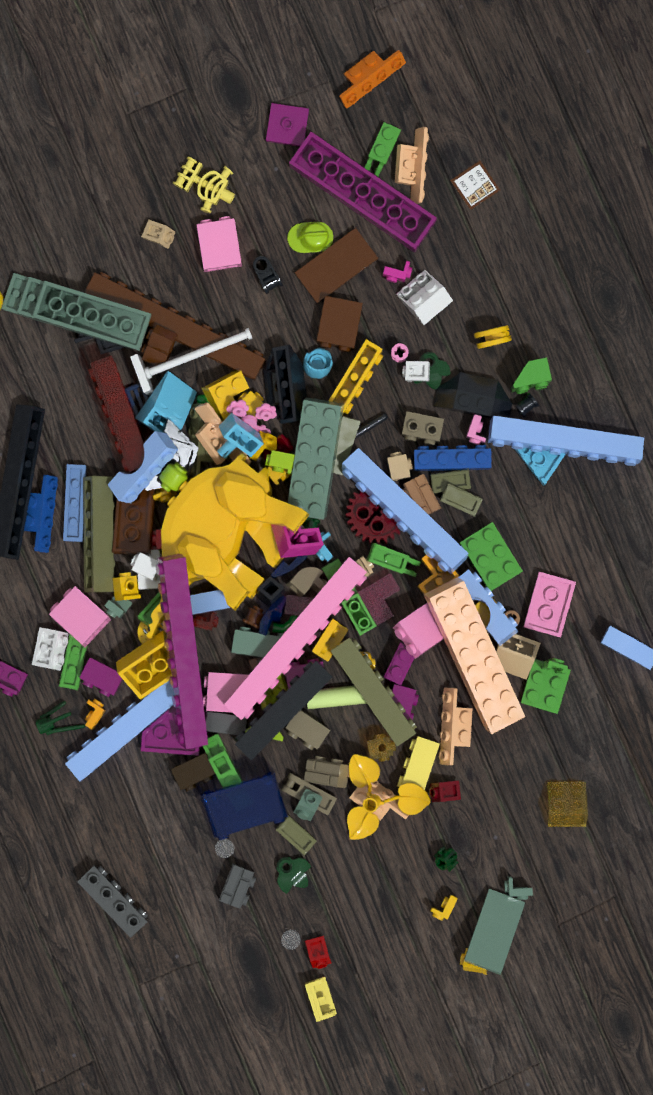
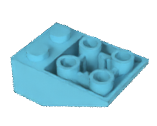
M167 371L135 418L152 431L163 432L167 419L171 420L181 430L197 392Z

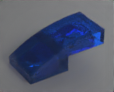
M298 556L290 565L283 561L271 576L277 578L293 571L308 556Z
M282 596L269 607L260 622L259 634L267 636L272 621L280 623L287 597Z

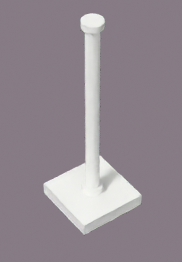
M246 328L244 332L152 368L145 367L142 357L138 354L130 358L143 392L149 396L154 391L150 380L152 375L247 338L250 340L252 335L249 328Z

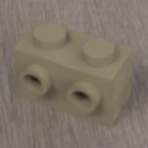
M406 411L401 436H405V440L416 442V439L424 440V444L435 445V443L440 442L444 419Z

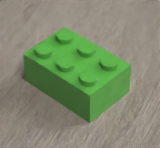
M493 522L459 543L468 552L467 558L485 587H488L490 591L523 572Z

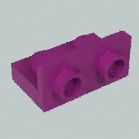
M0 661V688L3 689L2 693L11 697L13 694L19 695L28 674Z

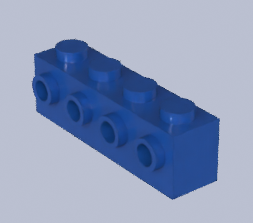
M477 445L475 449H468V446H456V449H448V446H437V450H429V446H420L418 450L413 452L414 471L490 470L492 468L491 449H487L486 445Z

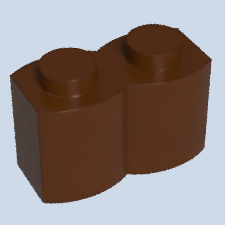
M156 325L154 329L151 328L146 337L149 341L144 344L141 351L144 354L142 360L154 366L167 362L178 334L159 325Z

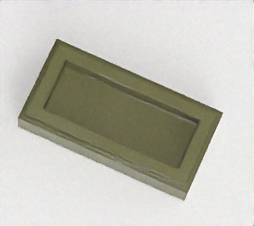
M469 469L430 475L434 494L444 492L447 483L463 490L471 489Z
M447 483L440 498L441 502L473 516L476 515L483 498L450 483Z
M289 815L276 829L303 855L317 842L314 837Z

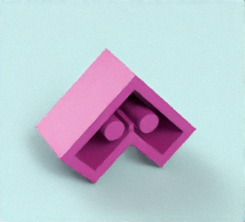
M271 524L280 558L314 555L324 545L319 528L301 529L300 526L294 534L284 526Z

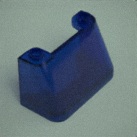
M275 770L266 773L262 778L258 776L231 786L217 788L215 792L207 790L200 794L213 837H218V840L227 839L230 837L229 834L272 821L274 824L284 822L285 817L288 816Z

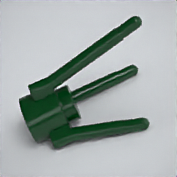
M66 701L55 706L47 713L40 715V719L35 720L39 733H46L47 735L81 729L86 726L82 724L52 729L55 727V722L71 715V712H68L53 719L50 716L64 706Z

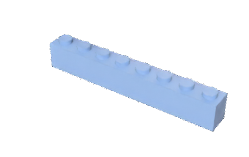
M493 416L490 420L488 443H493L497 447L509 445L513 449L518 450L530 448L533 452H542L543 450L549 451L553 455L565 453L573 458L585 456L589 460L606 459L608 463H617L619 461L625 462V465L635 466L642 460L644 437Z
M359 448L342 463L343 475L349 480L352 479L361 492L365 491L370 496V501L376 506L379 505L389 519L393 518L397 522L398 528L403 532L406 531L416 545L420 544L425 549V554L431 559L434 558L444 572L448 571L452 574L467 559L468 552Z
M170 680L142 698L143 700L138 704L136 702L132 703L126 708L128 712L124 716L119 714L111 721L113 725L108 729L103 727L96 733L98 735L93 741L91 739L87 740L81 745L83 749L79 753L74 751L67 757L68 762L65 764L79 782L173 706L172 696L174 695V689L170 685Z

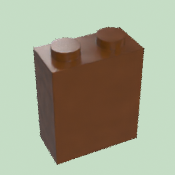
M325 296L317 336V343L320 344V347L331 349V346L339 347L338 350L343 352L354 350L363 303Z

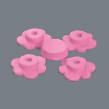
M244 400L232 401L231 405L227 406L228 413L232 412L234 415L242 417L241 420L257 432L263 431L271 434L270 429L266 428L265 425H257V419L268 421L275 418L277 414L274 406H270L267 403L262 404L261 407L256 408L255 417L246 415L249 406L246 405Z

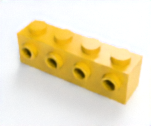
M367 339L329 399L331 402L344 404L343 415L344 413L349 414L353 407L352 400L354 397L358 398L364 389L361 387L363 382L369 381L374 373L371 371L374 364L378 366L383 358V355H381L383 349Z

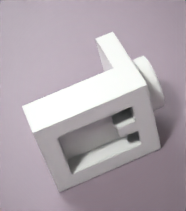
M406 361V366H403V377H405L407 382L429 381L430 362Z

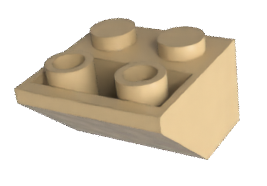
M515 634L501 646L497 645L496 653L505 672L527 679L541 643Z

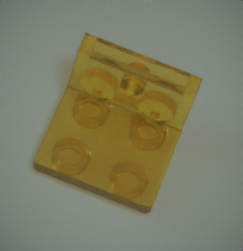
M548 782V827H586L588 818L586 783Z

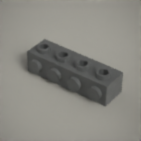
M94 865L78 883L131 938L149 921L146 918L148 914L141 907L138 909L133 904L135 901L128 893L124 895L120 891L122 887L114 879L111 881L106 876L108 872L101 865L99 867Z

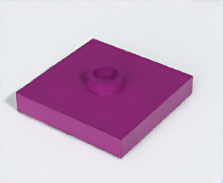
M271 103L266 142L300 147L305 140L309 109Z

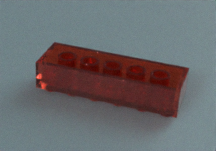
M111 355L90 363L91 369L88 370L93 382H97L98 386L95 387L98 398L104 401V405L101 406L106 418H110L111 422L108 423L111 434L117 437V441L114 442L119 454H123L124 459H121L123 468L126 472L129 471L132 474L143 463L144 440L117 365Z

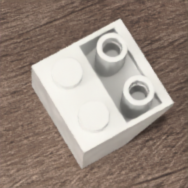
M426 270L418 274L416 278L396 294L414 317L423 325L428 323L453 301L444 286Z

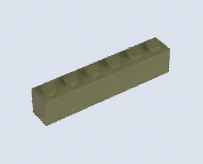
M83 477L84 592H114L112 579L114 578L115 567L112 553L114 502L113 492L108 486L113 477Z
M349 637L334 647L331 652L398 747L416 734L414 729L417 726L411 718L407 720L403 714L406 710L401 703H395L392 698L395 695L390 687L385 688L381 683L384 680L378 670L375 672L372 670L370 665L373 663L367 655L363 656L359 649L362 647L357 640H351Z

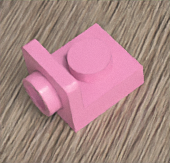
M474 414L466 438H469L470 443L476 445L484 444L486 438L476 435V432H481L484 422H481V416Z

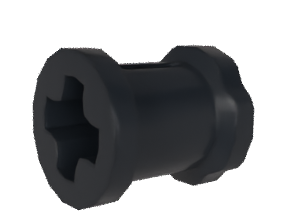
M527 393V397L522 401L514 404V407L522 417H526V413L539 406L530 393Z

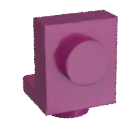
M406 261L404 271L385 266L383 277H386L387 281L397 283V281L405 282L406 278L410 279L413 267H409L410 261Z

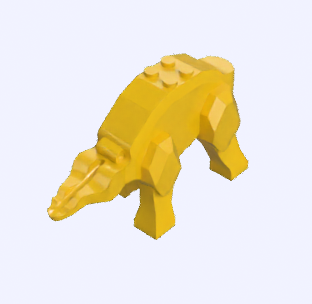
M241 453L229 465L209 468L190 479L189 482L184 481L179 488L181 491L177 497L173 496L167 504L169 508L166 511L161 529L162 557L181 554L186 557L189 586L195 581L206 579L223 592L227 605L234 611L237 610L247 596L253 599L257 594V589L265 582L263 577L236 559L240 551L244 532L247 531L262 549L267 563L276 569L284 558H280L271 524L284 526L295 534L309 516L302 508L271 497L272 487L269 482V469L265 467L257 473L245 463L247 455ZM160 603L151 614L152 623L149 624L150 631L146 634L150 639L154 637L165 618L164 613L161 611Z

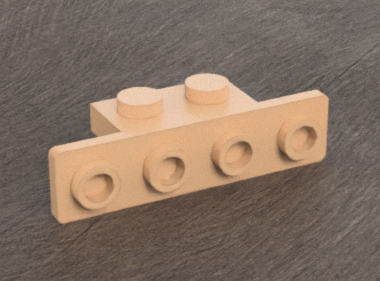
M427 127L415 130L414 146L397 145L395 183L411 185L410 200L416 204L422 203L425 196L423 189L426 178V146L429 139Z
M204 403L195 408L205 423L195 436L216 465L225 460L217 452L227 441L219 428L223 421H221L209 403ZM236 447L229 457L234 461L244 452ZM247 456L245 463L249 465L251 460Z
M444 688L442 695L443 709L441 714L442 727L439 763L441 765H453L454 746L470 747L472 708H456L457 688Z
M378 781L371 783V793L378 795L381 800L396 796L390 789H386ZM368 785L363 788L357 787L350 796V799L359 806H363V801L367 798ZM399 799L385 803L373 812V814L378 816L379 821H381L390 808L404 819H407L409 816L399 809Z

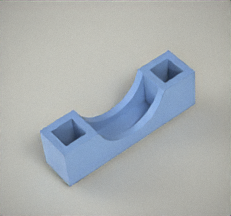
M154 431L143 444L144 460L141 467L132 474L119 471L109 482L108 486L118 501L125 503L135 501L141 491L149 485L150 481L161 472L165 464L173 458L178 448L167 433Z
M468 569L458 577L465 582L472 600L481 601L489 607L490 621L486 629L499 646L518 632L515 628L518 624L511 616L509 618L506 617L503 613L506 609L499 601L497 603L494 602L491 598L494 596L488 587H482L480 584L482 580L476 572L472 574Z

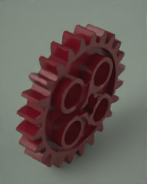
M359 490L360 494L353 493L355 499L349 498L352 506H346V509L351 511L346 513V517L351 518L347 521V525L353 524L350 531H357L356 538L362 535V542L368 538L369 544L376 540V543L379 545L382 539L385 544H387L388 537L394 540V533L400 535L396 525L397 522L393 518L389 519L383 513V509L380 511V517L375 516L366 527L365 523L373 517V511L377 512L381 507L374 505L369 499L370 496L365 491L361 492ZM365 510L368 513V517L362 519L358 516V512ZM374 523H380L383 526V529L381 531H375L372 528V525Z

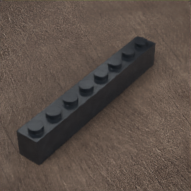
M16 404L0 493V557L19 560L45 415V409L31 405Z

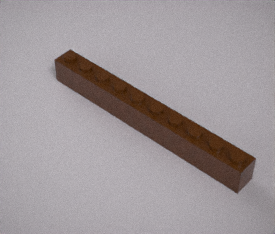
M102 272L100 274L94 273L84 292L151 313L152 316L148 324L149 328L154 329L156 325L178 334L177 342L193 350H198L229 337L221 332L219 334L212 332V328L205 324H202V326L196 324V320L190 316L185 315V317L178 315L179 311L172 307L167 309L162 307V303L154 298H151V300L144 298V293L136 289L131 291L127 289L126 284L120 281L115 283L110 280V276ZM241 342L204 355L234 371H241L244 376L256 381L266 361L263 358L264 354L257 350H253V352L247 350V346Z

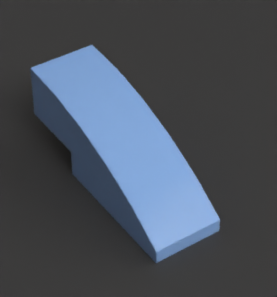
M220 590L190 595L192 615L230 608L226 603L223 592Z
M608 626L600 643L651 670L653 666V649L614 627Z

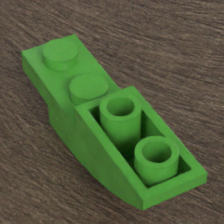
M339 559L322 567L328 581L342 566ZM354 587L352 590L355 593L348 601L344 599L341 604L359 635H362L376 627V624Z
M216 734L208 738V745H204L203 748L235 810L238 812L252 805L254 801L220 735Z

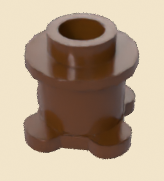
M253 605L252 608L248 607L249 611L242 621L259 629V623L262 617H265L262 614L264 610Z

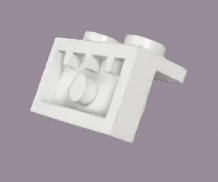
M39 627L32 665L60 671L64 664L68 633Z

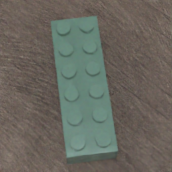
M306 397L303 400L288 504L302 508L309 514L308 517L324 520L327 517L344 404Z

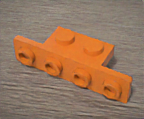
M397 50L383 61L375 51H372L346 71L344 75L352 86L339 96L343 105L349 108L406 63L402 53Z

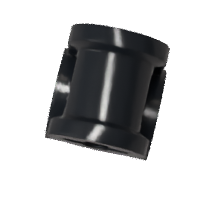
M264 256L257 257L253 262V269L264 292L268 294L273 288L283 286L268 258ZM259 261H264L267 264V268L259 270L256 264Z

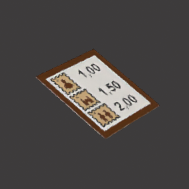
M481 161L450 180L470 210L500 191Z

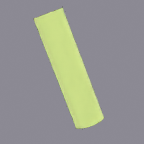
M355 685L323 688L307 703L308 709L367 703Z

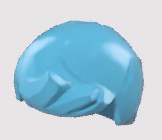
M319 347L310 353H306L303 360L305 373L311 378L322 379L325 377L333 365L330 352Z

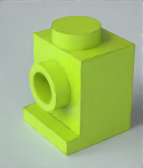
M272 450L271 455L267 454L265 465L273 467L272 471L284 473V470H288L287 474L291 475L295 455Z

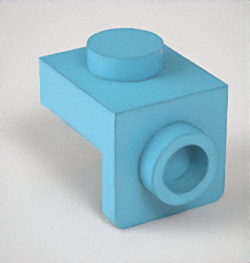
M324 532L320 533L323 542L331 536L329 532L326 534ZM325 545L316 553L321 561L325 560L328 563L333 559V555Z

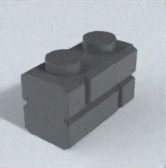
M233 863L219 901L239 909L242 905L246 906L250 896L246 893L249 887L253 888L257 878L253 876L255 872Z

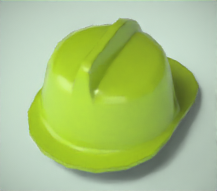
M306 222L293 226L288 233L287 239L289 246L296 252H321L331 246L333 232L325 223Z

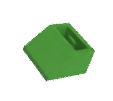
M547 357L528 361L513 384L511 392L516 391L517 394H523L528 392L529 388L535 387V390L547 388L546 386L552 381Z

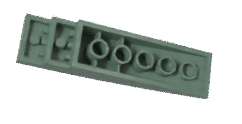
M13 273L1 308L4 311L140 351L152 316L151 313Z

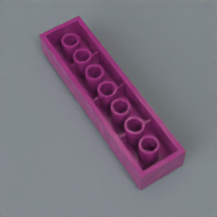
M312 132L309 133L289 162V167L414 253L436 223L437 217Z

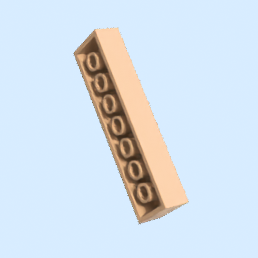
M457 577L423 594L485 730L493 734L524 718V712L465 582Z

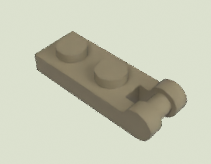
M289 773L286 785L282 786L281 790L298 800L301 799L305 789L322 796L317 810L329 815L337 798ZM295 782L300 785L297 792L292 789Z

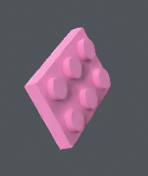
M538 572L523 627L561 638L576 582Z

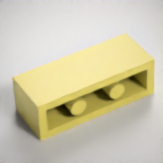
M417 736L416 740L412 739L409 747L412 753L410 758L406 757L403 768L406 771L404 776L400 775L397 786L400 787L404 783H415L425 790L440 744Z

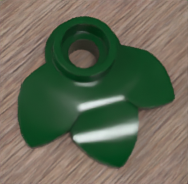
M426 352L421 356L420 361H426V359L430 358L433 364L430 365L429 381L425 382L430 388L436 390L441 384L442 376L451 374L450 367L445 361L439 360L436 354ZM414 381L415 384H419V383L423 382V381Z
M283 857L278 861L277 871L279 876L277 882L284 893L287 894L292 885L299 888H306L308 886V878L305 872L311 867L309 862L303 858L293 860L289 857ZM284 863H288L290 865L289 870L283 869L282 866Z

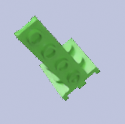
M556 658L549 659L548 661L535 659L520 703L558 714L571 671L568 669V666L564 665L565 661Z

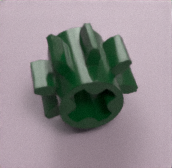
M443 846L434 855L436 858L435 864L440 870L447 869L450 872L459 863L457 861V853L452 848L445 849Z

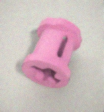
M401 343L394 345L391 350L392 359L398 363L404 362L408 357L407 346ZM397 349L405 352L401 358H399V355H395Z

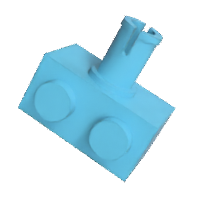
M232 412L219 425L220 431L227 441L217 452L224 459L236 447L252 457L264 444L259 432Z

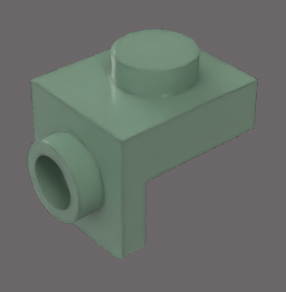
M113 597L104 606L108 608L106 612L113 618H116V616L122 618L132 605V602L129 600L115 601V597Z
M305 789L293 813L303 820L311 821L322 800V796Z
M507 876L508 881H504V890L508 892L509 897L517 896V900H526L528 896H533L532 887H513L512 876Z

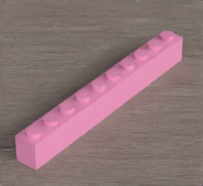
M349 557L227 700L224 706L242 720L244 717L248 719L254 712L252 707L256 702L260 705L267 697L264 694L267 689H273L279 682L278 676L281 673L285 675L292 667L289 663L294 658L298 660L305 652L302 650L305 644L311 645L317 637L315 635L319 628L323 630L329 623L328 617L331 614L335 616L342 608L339 604L344 599L348 601L355 593L352 590L355 585L361 586L366 580L365 574L367 571Z

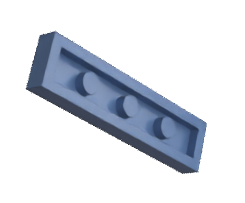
M67 464L63 541L83 542V477H86V465Z

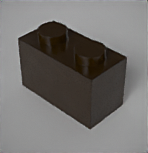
M206 753L171 769L180 790L185 789L187 792L196 788L195 783L201 780L203 783L214 779L213 775L216 773Z

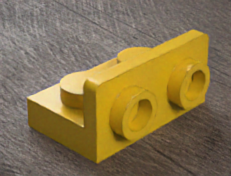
M332 619L312 652L329 661L333 655L331 650L341 643L348 629Z

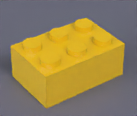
M161 631L116 662L117 673L140 700L172 677V672L167 662L170 656L165 646L167 635L164 631Z

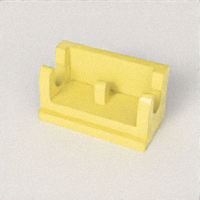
M325 976L306 982L305 987L316 1022L335 1016L337 1012Z

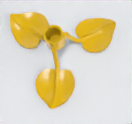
M358 754L352 755L349 762L350 779L358 788L368 785V792L366 793L367 798L363 801V806L354 807L348 814L347 824L350 839H362L370 836L377 830L379 818L373 812L385 803L399 799V809L407 815L418 814L430 804L431 800L427 792L415 783H404L398 789L399 796L381 800L378 795L371 793V783L377 781L380 776L379 765L369 757Z

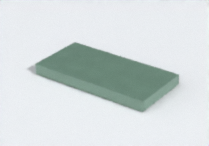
M489 889L464 961L500 975L525 902Z

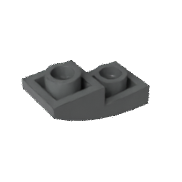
M206 712L207 732L238 736L242 731L245 732L247 719L244 717L241 720L235 715Z

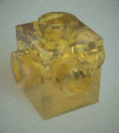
M385 733L374 735V739L367 740L371 759H378L379 762L390 760V756H393V751H396L394 741L390 740V736L386 737ZM380 744L385 745L384 751H379L378 747Z

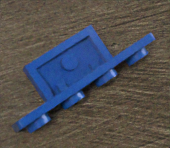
M49 475L43 476L41 494H30L24 531L36 532L34 550L44 553L49 552L51 544L50 538L53 526L55 497L58 487V478Z

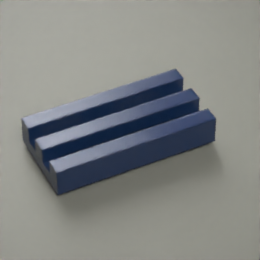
M140 383L125 389L135 416H137L138 410L130 391L134 390L142 409L144 405L137 388L141 387ZM141 387L144 398L147 401L149 397L143 392V389Z

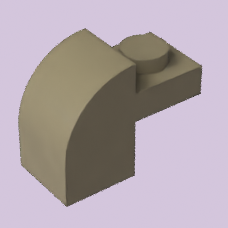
M307 567L297 572L288 581L286 586L301 597L310 587L318 594L327 584V581L319 578L323 573L322 570L315 567Z

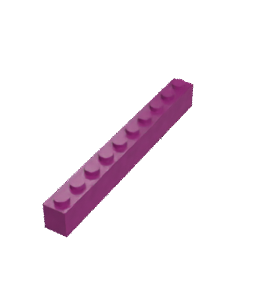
M181 554L157 558L156 572L158 576L160 575L158 589L159 593L162 594L163 600L160 606L165 616L163 628L167 632L165 646L167 651H169L170 658H168L167 662L172 672L170 685L174 689L172 702L174 707H176L177 713L174 715L175 723L179 729L177 741L185 749L208 745L186 557Z

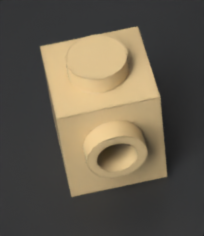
M401 452L390 454V457L387 458L390 478L393 481L410 478L409 470L413 469L411 458H407L406 454L402 455Z

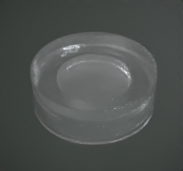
M226 838L220 839L215 846V851L221 858L230 857L235 849L233 842Z
M295 930L285 931L281 938L282 945L290 950L297 948L301 941L299 933Z

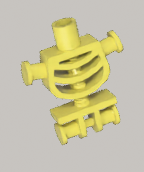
M187 157L188 161L181 167L184 169L183 173L178 172L177 175L179 177L173 184L183 189L182 185L186 180L188 183L184 190L188 193L194 182L197 183L198 197L204 201L203 207L200 208L203 212L211 213V206L217 205L220 199L231 204L235 194L227 190L226 187L229 184L227 177L230 174L232 175L233 172L224 166L221 174L216 171H209L201 178L198 174L203 167L202 163L199 162L196 169L193 170L192 167L194 164H197V161ZM188 172L192 174L190 178L186 176ZM215 176L209 182L206 181L207 178ZM202 187L205 188V197L201 194ZM209 190L212 192L211 199L208 198Z

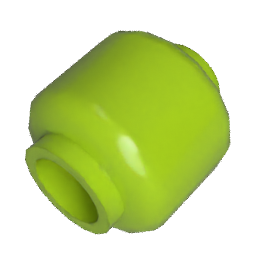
M178 463L168 464L159 475V479L162 482L160 486L168 492L171 490L179 491L184 481L188 480L187 470Z

